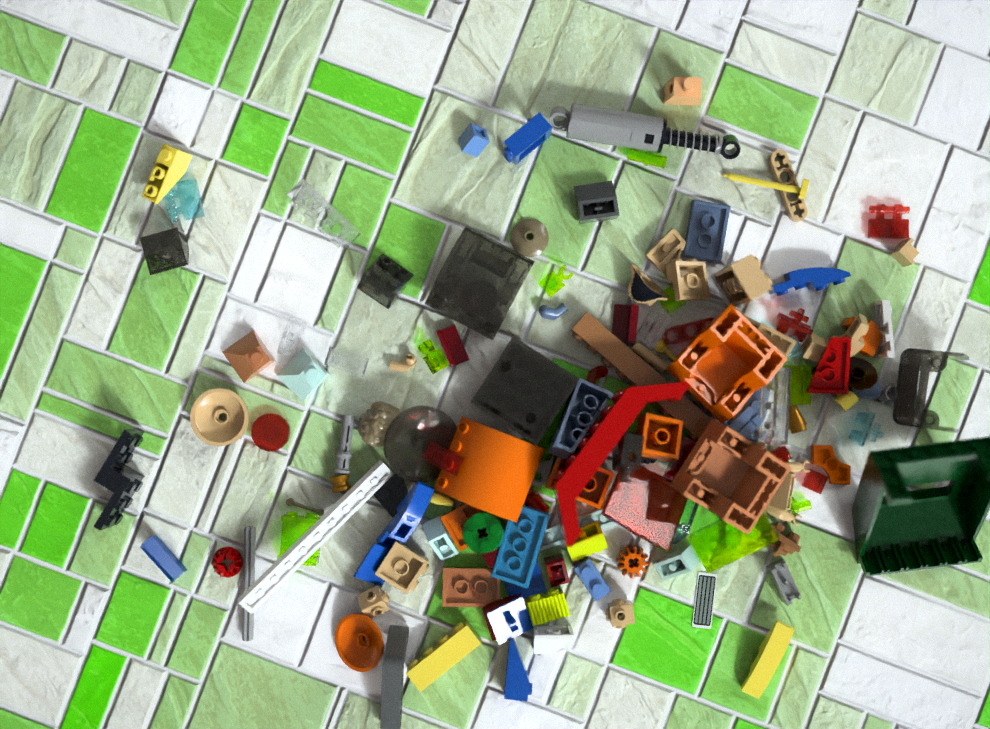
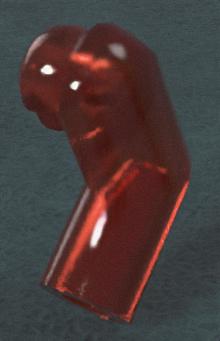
M597 366L589 370L586 381L595 385L596 380L608 375V369L604 366Z

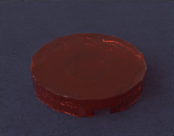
M274 413L264 414L253 423L251 430L252 439L261 450L268 452L277 451L289 441L290 426L281 415Z

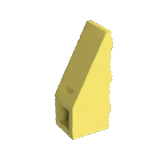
M163 143L142 197L158 204L185 174L192 155Z

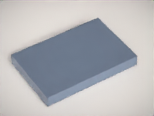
M692 200L683 257L721 263L731 206Z

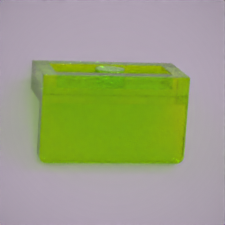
M783 366V404H811V393H807V388L812 379L811 366Z

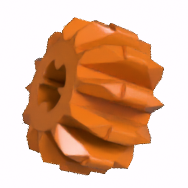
M632 545L630 550L628 546H625V553L621 550L618 552L622 557L616 558V561L620 563L617 568L622 570V575L625 576L629 572V577L633 578L634 573H636L637 577L641 576L640 570L646 573L647 570L643 566H648L649 562L645 560L648 558V555L643 553V548L640 547L637 550L636 545ZM629 559H635L636 564H630Z

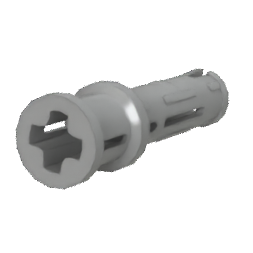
M343 415L339 451L335 452L337 458L333 472L350 474L348 469L350 458H352L350 447L355 416Z

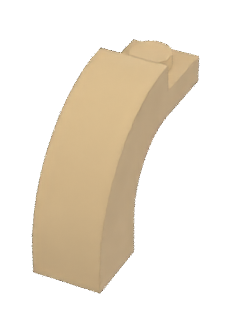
M861 314L857 315L848 330L841 335L851 336L852 338L850 357L859 352L865 345L863 336L867 333L869 324L866 316ZM810 333L800 347L802 357L819 363L829 339Z

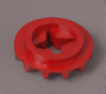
M223 547L213 555L211 565L214 568V572L219 574L220 577L230 578L240 572L243 558L237 549ZM225 557H227L229 561H234L233 563L228 565V568L225 564H220L222 561L225 560Z

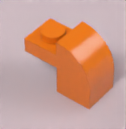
M856 317L843 319L840 326L848 329ZM868 320L869 329L863 336L865 345L858 353L865 357H873L881 342V332L876 323Z

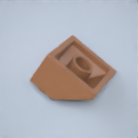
M254 330L222 352L244 383L276 361Z

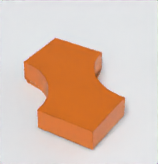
M811 445L810 464L818 465L826 472L829 484L850 485L851 466L841 463L835 457L833 447L831 445Z

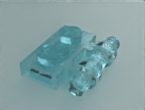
M195 178L177 182L178 190H172L171 188L164 196L168 204L167 213L171 217L172 223L179 222V214H183L185 220L205 216L197 179ZM174 198H180V207H176Z

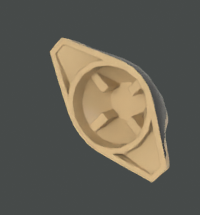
M633 263L631 264L632 278L628 286V292L635 302L651 306L657 300L667 301L669 299V296Z

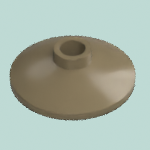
M525 219L518 222L511 232L512 246L522 256H537L545 250L548 244L549 236L546 227L535 219ZM532 234L534 238L532 240H528L526 238V235Z

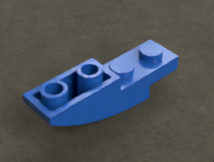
M815 267L799 269L783 274L785 282L771 286L772 289L769 290L770 295L776 293L777 296L789 293L787 289L792 287L795 290L808 287V290L815 288L816 291L827 288L826 284L833 282L834 285L845 282L844 278L851 275L850 272L835 268Z
M417 481L396 507L397 514L378 536L376 543L387 548H391L396 540L405 543L426 511L433 495L434 487Z

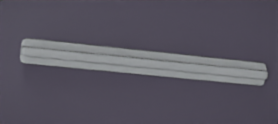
M247 526L244 529L243 593L255 582V526ZM243 608L242 640L252 641L254 634V612L251 614Z

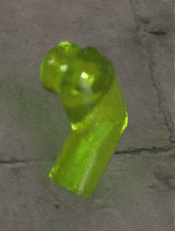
M792 496L791 512L798 513L812 509L809 500L798 502Z

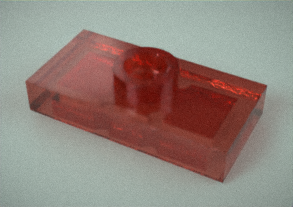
M430 441L422 459L457 476L464 457Z

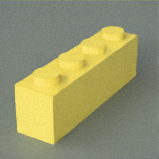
M468 621L464 624L462 622L457 624L453 628L454 632L449 636L447 634L442 636L437 641L439 644L434 648L432 646L428 647L422 653L423 656L417 660L415 658L407 665L406 675L420 692L481 644V637Z

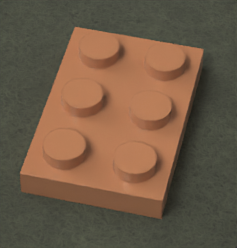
M443 567L442 607L497 608L500 606V579L491 576L493 568Z

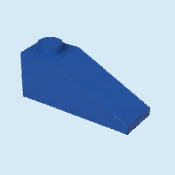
M512 638L509 640L504 699L527 701L528 695H532V683H529V676L515 639Z

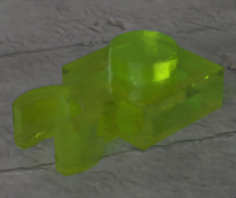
M566 265L559 269L557 275L552 271L538 282L549 298L565 286L562 282L563 280H569L573 276V273H570L568 276L563 274V270L567 267Z

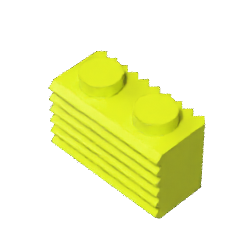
M595 521L591 525L588 524L584 528L581 527L580 529L583 532L572 547L565 543L572 562L608 548L598 522Z
M558 588L547 591L548 594L540 596L538 593L529 596L526 604L533 626L570 616L563 590L559 591Z

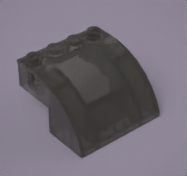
M466 225L447 257L425 305L493 340L535 261Z

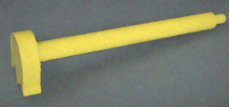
M724 173L723 176L729 178V180L799 194V199H805L810 181L803 179L801 187L733 173Z

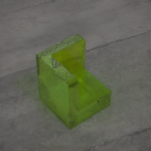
M673 285L663 290L669 296V299L667 301L659 300L666 314L686 304L685 301H675Z

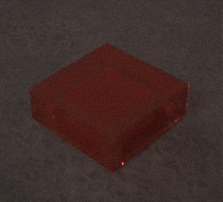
M808 469L810 472H807L801 486L821 494L828 476Z

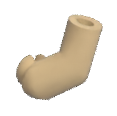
M408 354L401 362L390 361L389 370L408 372L417 362L415 355Z

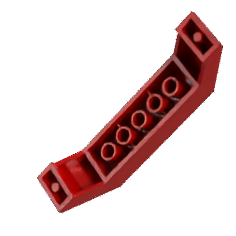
M678 382L617 390L611 398L613 403L605 406L599 414L601 419L594 422L589 428L588 432L590 434L587 438L585 437L580 441L575 454H571L564 463L567 465L563 470L559 469L552 478L555 481L552 485L562 540L569 547H572L583 532L578 525L576 498L646 403L667 400L670 403L679 401L690 386L689 383Z

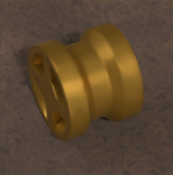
M349 474L329 477L333 483L332 493L351 489V485L348 483Z

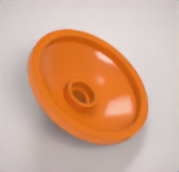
M360 613L349 614L340 620L335 631V645L342 661L349 668L358 672H367L375 668L380 663L384 652L383 637L376 623L368 616Z

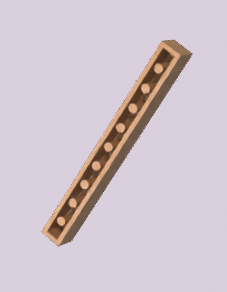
M588 312L571 329L573 332L572 336L578 342H585L588 345L586 348L595 355L597 353L602 357L601 361L607 367L612 366L617 370L615 372L617 376L622 380L626 378L630 381V387L669 383ZM682 395L679 401L671 403L667 400L650 403L651 405L655 403L659 406L660 409L658 411L665 417L670 416L672 419L684 421L683 429L689 432L687 436L694 442L699 440L711 421L710 417L684 395Z

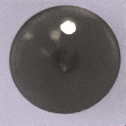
M415 406L401 412L391 422L385 434L384 454L387 463L397 475L407 481L426 483L436 480L457 430L456 424L445 412L432 406Z

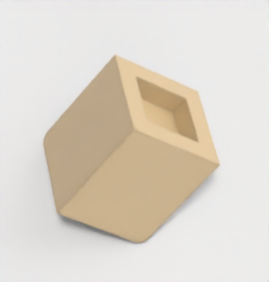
M912 237L903 240L890 253L903 267L912 265L915 262L913 259L919 254L911 245L914 241Z

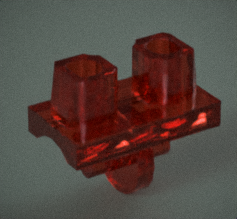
M800 308L797 312L791 310L789 315L794 318L780 312L778 313V322L775 328L778 332L786 335L789 327L795 329L792 338L799 342H803L807 334L811 336L813 333L810 325L801 322L807 323L809 317L804 316V309Z

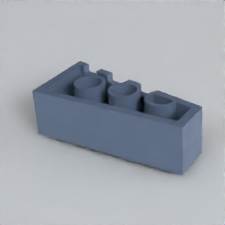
M579 378L571 388L548 453L566 460L576 449L614 393Z

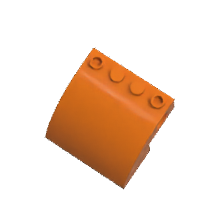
M730 304L685 346L666 369L679 382L689 383L690 386L687 390L721 423H724L735 417L755 391L766 386L787 361V358Z
M461 417L434 489L488 513L517 522L545 449L476 421Z

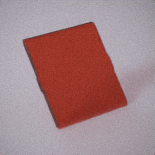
M624 457L601 514L627 529L628 532L669 553L688 497L671 487V483L659 474L650 471L628 457Z

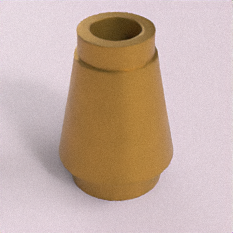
M797 405L785 407L788 430H791L792 434L807 430V423Z

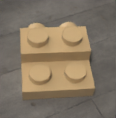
M682 258L670 260L671 263L666 264L668 284H673L675 301L710 300L705 262H698L697 259L682 261Z
M396 540L375 571V575L408 594L410 590L414 591L419 581L417 579L420 574L424 575L428 570V558Z

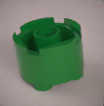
M477 513L471 516L463 527V539L466 545L477 553H490L496 550L504 538L501 522L488 513ZM486 528L488 536L480 538V529L484 530Z

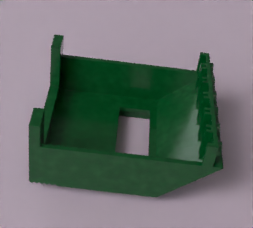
M990 436L869 451L852 506L857 564L861 565L865 577L982 561L983 557L975 540L990 510ZM950 480L949 484L945 487L909 491L907 487L909 485Z

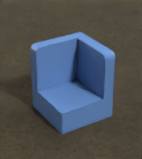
M473 123L468 125L458 139L461 151L474 157H478L490 142L487 130Z

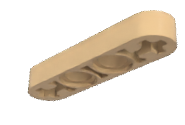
M783 150L774 151L769 156V165L775 181L799 187L787 153ZM777 156L782 157L780 164L778 161H774V158ZM784 165L786 166V168H782L779 171L777 170L779 167H783ZM782 172L789 174L788 182H783L780 179ZM779 190L789 219L794 222L805 219L808 211L804 199H799V194L796 193V198L790 200L787 198V191ZM797 201L799 202V204L793 205L792 207L790 206V204H793ZM797 209L798 211L801 210L802 214L798 216L794 215L793 212Z

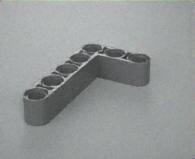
M389 626L382 665L380 729L401 728L404 661L409 637V627Z

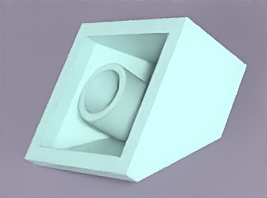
M302 348L276 376L304 402L330 374Z

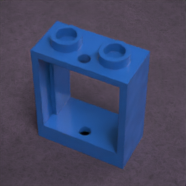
M540 112L503 142V156L509 163L518 164L550 137L552 126Z

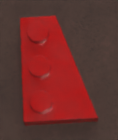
M851 336L829 337L807 388V393L848 394Z

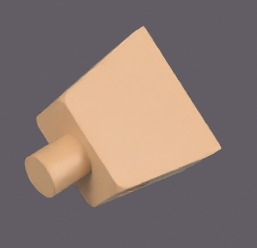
M673 77L664 85V104L700 106L702 78Z

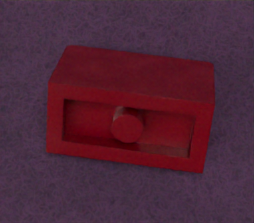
M614 305L612 334L623 343H636L639 305Z
M455 324L436 331L451 367L469 360Z

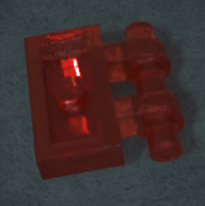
M885 204L870 205L869 213H876V219L871 218L868 220V239H908L909 219H901L902 214H909L910 207L903 206L902 204H895L894 206H885ZM884 214H893V219H884Z

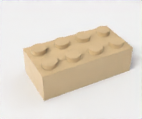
M752 253L713 274L729 303L733 306L750 302L772 289V282L769 276L762 272L759 259L753 256Z

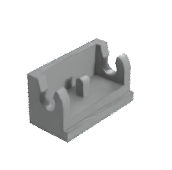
M784 559L766 566L783 603L788 606L793 604L792 599L797 598L800 600L802 598Z

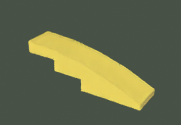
M776 620L759 646L757 657L749 667L750 673L741 685L742 692L757 699L760 698L789 645L795 631L793 627Z

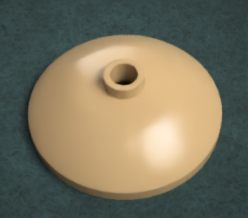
M216 388L204 392L196 399L191 409L190 422L194 433L200 440L212 446H226L236 442L245 433L249 423V411L245 401L237 393L229 389ZM222 413H224V414L226 415V419H225V420H222V419H221V414H222Z

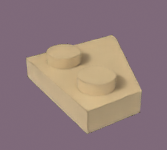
M671 228L645 256L667 279L666 264L671 263L670 260L681 258L680 254L684 250L686 241L674 228Z

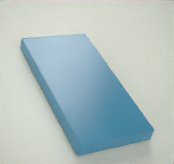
M523 505L517 522L507 520L504 538L499 547L492 570V577L528 589L551 513Z

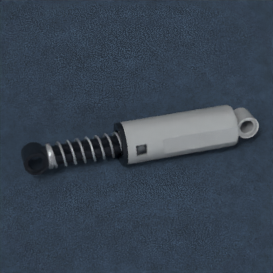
M577 103L571 104L570 111H567L562 106L553 108L549 118V124L553 130L562 131L567 129V138L661 153L663 144H667L669 148L673 145L677 149L678 146L684 147V150L686 148H691V151L697 149L699 153L703 150L707 151V154L714 152V155L718 156L721 154L726 159H734L740 154L741 149L738 139L731 134L725 136L714 134L710 136L708 132L703 135L701 131L698 133H694V130L687 132L686 129L679 131L678 127L673 130L670 126L667 127V118ZM562 116L564 120L558 122L554 119V117ZM729 144L734 145V147L730 150L725 149V147Z

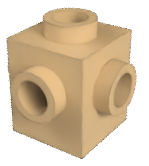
M378 585L357 595L361 611L371 619L390 610L388 605L390 598L387 592L382 591Z
M614 599L612 603H608L605 615L606 620L610 621L612 627L615 626V628L620 629L626 628L629 624H635L631 600Z

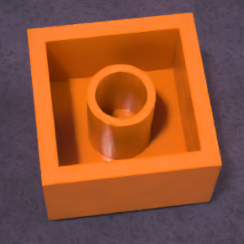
M650 413L639 416L633 455L666 462L678 460L684 421Z

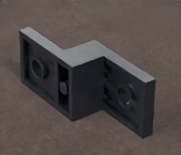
M139 428L125 429L94 479L95 482L114 492L94 525L100 531L120 523L123 518V511L133 502L132 496L143 485L144 475L125 465L131 461L133 457L132 452L135 447H138L143 441L144 431Z

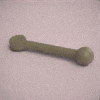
M292 498L286 500L288 506L294 505L315 512L319 516L324 515V510L321 508L315 509L294 502Z

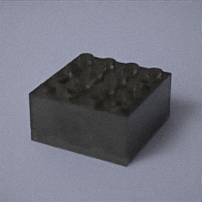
M513 336L470 403L530 442L538 445L580 379Z

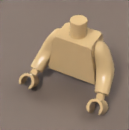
M809 461L784 462L792 468L765 508L767 513L777 519L799 526L795 519L797 517L802 518V516L796 512L791 513L788 510H790L796 477L794 473L799 471L810 472V470H805L804 468L806 463H810Z

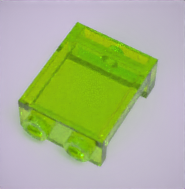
M289 511L281 516V547L277 560L321 518L317 517V513H306L303 516L298 515V512ZM320 547L302 565L316 566L319 563Z

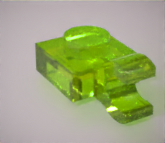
M430 339L418 346L419 351L426 355L423 359L432 374L450 365L440 349L435 350Z

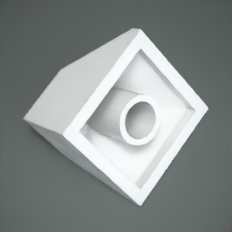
M571 625L533 626V652L541 657L555 653L574 639Z

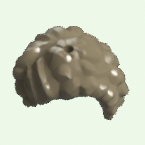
M383 401L375 402L371 405V409H368L366 413L360 416V422L357 427L359 435L371 447H382L389 442L391 443L399 435L398 430L402 429L403 423L401 421L403 420V414L399 408L391 404L384 403Z

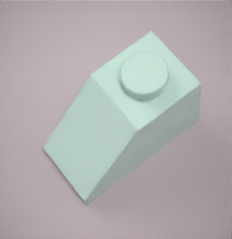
M439 516L422 524L429 544L442 562L459 554Z
M691 543L677 548L653 565L664 581L691 572L702 558Z

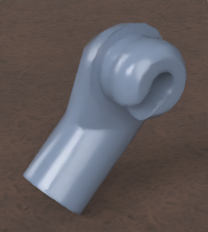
M563 303L555 309L547 307V305H542L539 308L541 317L549 320H556L568 311Z

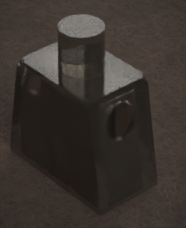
M625 432L613 448L612 470L619 472L620 482H631V474L640 467L644 436Z

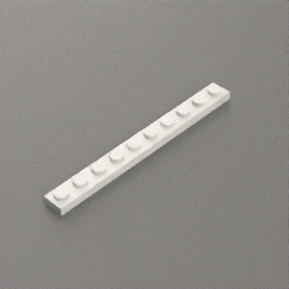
M379 460L237 599V602L252 614L394 473Z

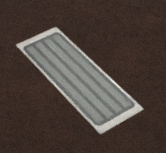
M698 572L692 627L711 629L717 574Z

